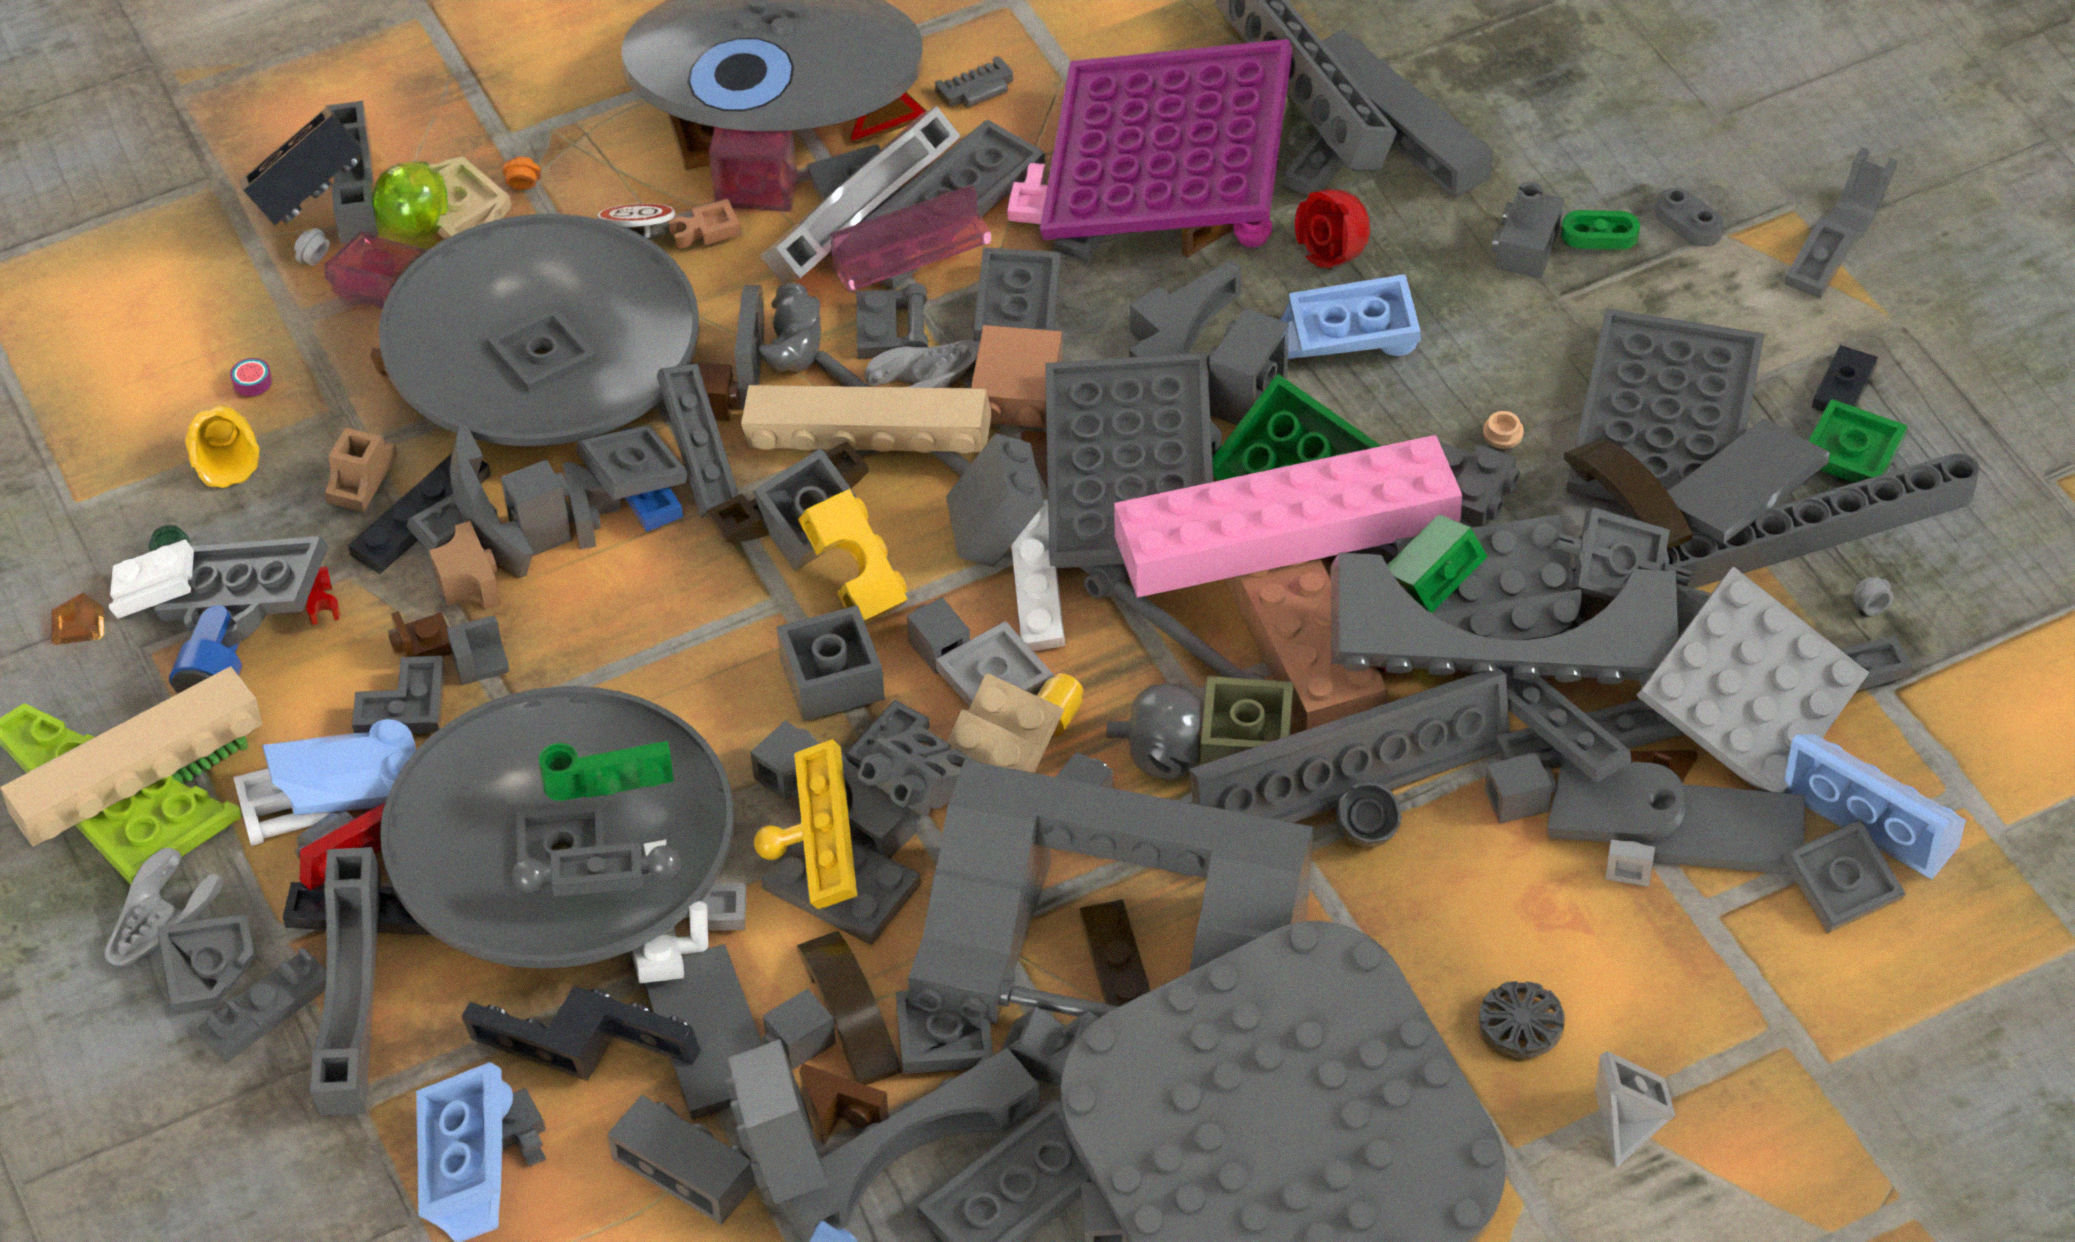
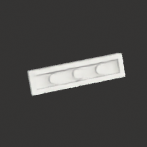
M1048 499L1043 500V507L1011 545L1021 639L1032 651L1066 646L1058 572L1055 566L1050 567Z

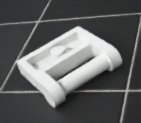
M268 768L233 777L251 847L263 844V839L313 826L330 813H334L323 812L299 815L292 813L259 822V816L292 808L289 797L280 788L272 784Z

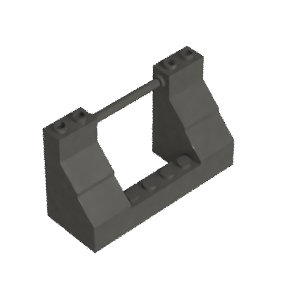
M964 760L947 806L923 938L908 976L909 1006L918 1007L929 1012L951 1010L959 1016L973 1021H979L985 1017L991 1023H997L1002 1006L1009 1007L1010 1002L1012 1004L1032 1008L1037 1007L1042 1010L1080 1017L1090 1011L1100 1018L1118 1008V1006L1014 986V981L1011 980L1051 864V848L1091 855L1101 859H1112L1137 864L1142 867H1153L1178 872L1188 876L1207 878L1190 972L1275 929L1292 923L1306 921L1313 827Z

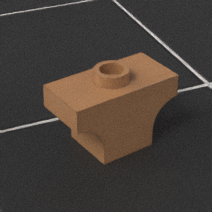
M345 427L328 456L331 471L329 483L324 492L327 503L365 512L398 455L396 444L383 441L382 436Z
M471 521L455 525V535L449 543L429 550L434 576L447 606L461 601L477 602L485 610L501 605L494 575L498 570L491 549L483 550Z

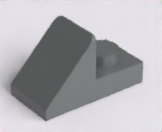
M572 462L562 463L565 480L569 488L570 494L568 498L574 517L580 550L596 547L594 530L601 529L599 515L619 511L621 509L620 499L613 500L590 470Z

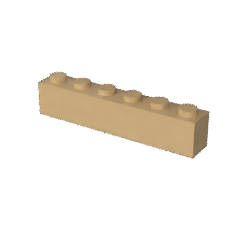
M749 385L741 425L748 448H759L762 450L772 448L799 449L804 451L820 448L833 449L848 441L854 450L969 453L981 452L987 445L992 413L986 389Z
M230 666L1 786L0 789L8 812L32 847L47 839H52L62 831L85 819L94 817L107 807L124 798L135 795L139 790L164 777L171 776L184 766L201 757L210 755L216 749L239 737L248 735L252 730L263 725L257 700Z

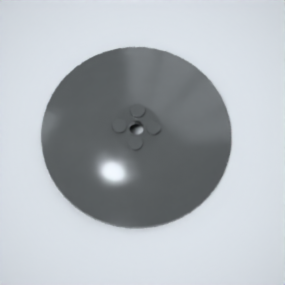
M531 214L498 219L461 231L441 241L415 260L399 277L384 303L379 325L380 351L385 370L391 383L412 408L427 419L452 432L457 433L459 426L467 424L473 438L476 440L514 446H546L584 440L607 433L640 417L663 399L656 376L658 370L689 365L695 354L699 338L697 300L688 278L674 259L652 241L632 230L595 218L567 214ZM539 349L548 351L546 354H536L534 352Z
M582 686L548 687L514 693L484 703L458 716L432 734L408 759L394 780L382 814L381 849L387 876L396 896L417 923L434 937L468 955L493 963L528 968H563L598 962L632 951L659 937L689 914V907L695 902L703 900L715 884L724 867L734 831V808L728 778L718 756L707 741L691 725L676 714L646 699L620 691ZM668 741L674 782L660 784L655 787L617 792L612 795H601L591 798L582 797L566 801L552 800L543 791L538 757L540 752L550 744H569L576 749L578 757ZM667 839L666 845L673 847L679 853L682 861L681 869L673 879L660 881L653 878L649 873L642 874L643 888L634 890L554 897L552 883H546L536 893L527 894L519 891L514 886L511 877L514 866L525 858H534L544 865H551V848L561 842L571 844L572 847L570 849L640 842L641 856H646L644 844Z

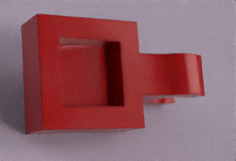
M327 566L319 568L308 596L306 608L312 625L318 624L317 614L322 610L331 611L334 621L339 620L341 616L337 598L325 592L332 590Z

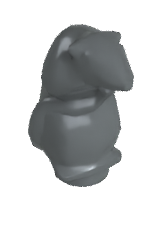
M787 283L781 285L776 290V297L771 302V307L776 309L773 327L778 338L774 339L771 342L772 344L757 347L759 355L771 368H775L776 373L784 371L802 372L808 369L814 362L816 353L819 352L821 341L819 299L808 295L807 289L803 285Z

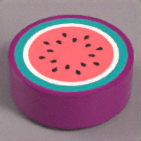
M258 358L241 360L232 367L230 372L234 390L243 396L260 395L268 390L272 384L269 365L264 360Z

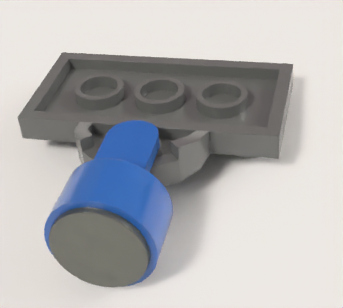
M321 536L191 546L194 549L192 579L188 580L191 592L157 604L154 612L162 621L184 620L185 626L192 634L191 640L182 644L169 675V682L177 694L230 666L239 676L242 669L241 661L236 655L239 643L249 637L260 626L265 616L273 613L303 611L328 548V545Z

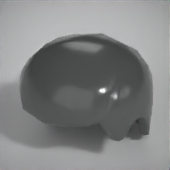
M1375 782L1357 783L1350 786L1341 795L1335 810L1338 829L1347 841L1359 847L1374 848L1385 844L1394 836L1402 820L1401 808L1397 798L1389 788Z

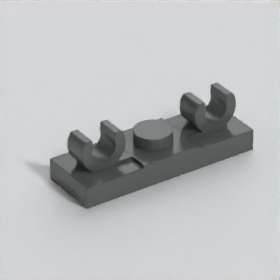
M302 947L298 950L296 956L287 962L283 961L280 963L279 968L274 972L267 974L233 999V1001L229 1000L226 1003L227 1006L215 1015L210 1014L207 1017V1021L197 1027L200 1037L228 1063L324 992L326 987V969Z

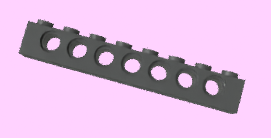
M1215 0L1214 3L1225 15L1226 20L1234 26L1241 35L1242 40L1246 43L1290 40L1292 57L1287 93L1291 100L1306 115L1308 121L1322 135L1326 144L1335 151L1345 167L1356 172L1381 170L1397 131L1288 0Z

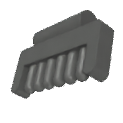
M996 56L993 58V65L986 63L985 69L982 66H978L977 72L971 69L968 73L969 76L966 73H962L960 75L961 79L958 76H954L952 78L953 83L949 79L944 82L937 80L935 82L936 93L949 107L963 102L964 106L969 108L1007 92V84L1013 82V71L1000 57Z

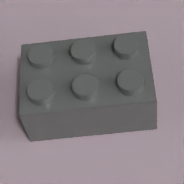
M779 1039L729 1057L732 1076L725 1078V1082L732 1100L730 1102L738 1124L736 1125L737 1132L744 1151L750 1154L753 1162L751 1167L759 1189L762 1190L768 1187L774 1203L777 1204L827 1186L828 1182L810 1116L781 1040Z

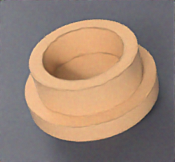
M1496 412L1489 417L1483 426L1485 441L1495 448H1513L1523 439V426L1519 418L1511 412Z

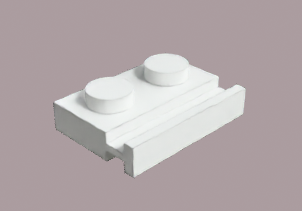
M186 539L160 547L155 551L136 558L127 559L113 566L110 593L113 603L109 604V609L117 619L191 592L188 580L192 579L194 549Z

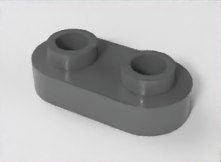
M1669 188L1657 196L1656 217L1684 239L1702 247L1712 246L1721 240L1724 227L1722 216L1694 195L1680 188Z

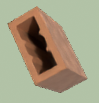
M983 325L971 388L987 390L992 413L990 424L1047 428L1045 363L1063 361L1062 331Z

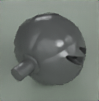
M1169 683L1152 685L1137 695L1131 706L1129 721H1107V738L1128 739L1130 754L1136 766L1147 775L1161 779L1179 778V776L1190 772L1189 769L1194 768L1198 764L1199 699L1185 687Z

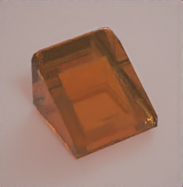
M82 592L51 611L52 643L60 645L102 638L104 636L103 607Z

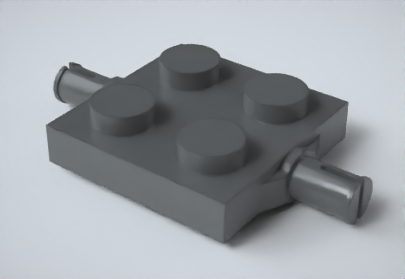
M1592 507L1586 511L1583 531L1579 538L1561 532H1556L1553 538L1552 549L1575 555L1576 571L1572 590L1581 589L1583 594L1612 602L1622 583L1634 569L1676 571V584L1688 586L1691 580L1689 576L1692 575V571L1690 569L1669 564L1667 545L1670 529Z

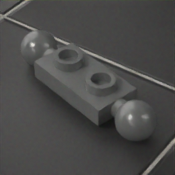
M640 842L552 850L550 851L551 865H544L534 858H525L514 866L511 877L514 886L523 893H536L546 883H552L554 897L640 889L643 888L642 874L648 873L660 881L671 880L679 873L682 861L679 853L671 846L660 845L653 848L648 856H641Z

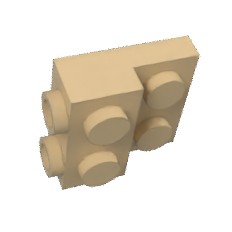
M986 672L969 710H961L947 743L951 745L950 750L956 748L976 762L1035 773L1064 709Z

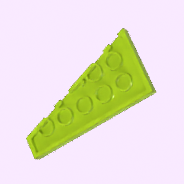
M26 703L21 704L0 718V745L26 773L95 738L88 733L83 736L66 728L65 722ZM171 775L139 790L135 795L122 799L100 811L94 817L75 824V826L131 885L143 863L156 852L164 848H173L182 857L242 818L239 806L228 801L223 804L209 797L208 791L197 786L190 788L174 780Z

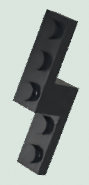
M573 986L549 1028L535 1019L528 1018L524 1021L510 1016L506 1011L495 1005H487L485 1007L469 1002L461 1015L471 1040L586 1081L591 1077L613 1037L693 1065L701 1051L693 1027L685 1020L676 1016L666 1018L654 1014L647 1007L639 1003L632 1002L626 1004L614 1000L607 993L599 989H591L589 991Z

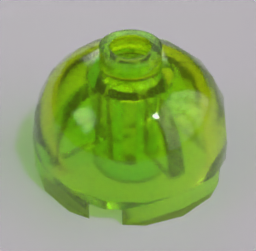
M427 161L396 163L381 173L376 181L373 192V206L376 216L384 228L397 236L412 238L429 237L440 229L441 226H436L440 215H446L448 192L444 179L439 172H433L428 167L431 164Z

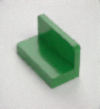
M1437 515L1387 566L1398 583L1407 587L1413 599L1424 609L1433 613L1488 556L1471 527L1443 515Z

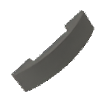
M467 424L461 425L458 428L450 463L451 485L459 512L464 522L471 521L484 550L490 548L495 561L518 578L527 575L533 551L517 520L501 524L477 478L483 455Z

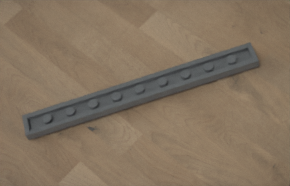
M1895 635L1840 649L1869 672L1856 691L1911 676L1913 666ZM1641 699L1585 713L1628 749L1685 735V733ZM1530 727L1496 736L1495 747L1502 761L1537 752L1543 767L1551 769L1561 766L1563 758H1566Z

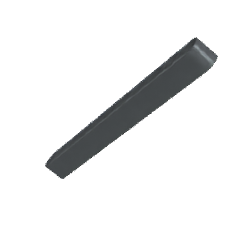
M1955 453L1769 508L1724 544L1699 530L1692 531V540L1667 550L1669 564L1690 569L1692 575L1689 576L1691 580L1687 587L1697 588L1722 580L1733 566L1741 573H1747L1967 506L1973 500L1980 467L1973 457L1963 453ZM1576 567L1572 568V571H1573V575H1574V576H1575ZM1581 593V606L1578 613L1584 621L1591 620L1603 611L1611 601Z

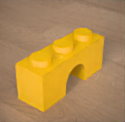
M848 489L806 509L798 520L817 556L831 549H842L850 553L856 560L858 566L857 577L845 583L836 593L845 609L858 605L866 625L899 609L908 600L905 595L907 593V586L898 571L893 572L886 559L888 551L883 539L878 534H873L867 522L869 516L864 503L860 498H855L851 490Z

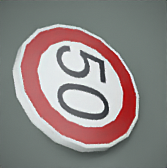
M629 204L602 210L597 214L599 220L617 224L629 230L630 227L644 226V237L648 238L651 232V225L671 220L675 216V211L672 207L661 204Z

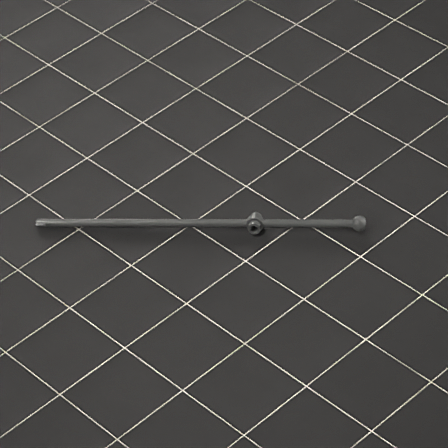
M820 351L816 353L815 364L843 386L871 387L826 352ZM930 451V453L960 476L971 465L969 461L957 452ZM1125 564L1080 567L1089 574L1085 578L1084 584L1087 592L1093 598L1099 599L1103 596L1110 597L1115 594L1220 676L1266 680L1263 676L1256 673H1244L1145 596L1137 598L1134 588L1127 583L1130 577Z

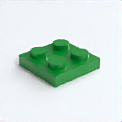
M1831 399L1808 441L1829 451L1828 464L1822 467L1820 471L1856 483L1887 473L1906 437L1908 425Z

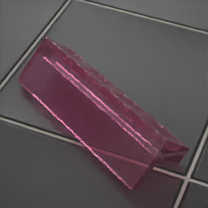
M970 185L833 232L830 235L833 268L847 291L850 292L991 243V232L977 210V191Z

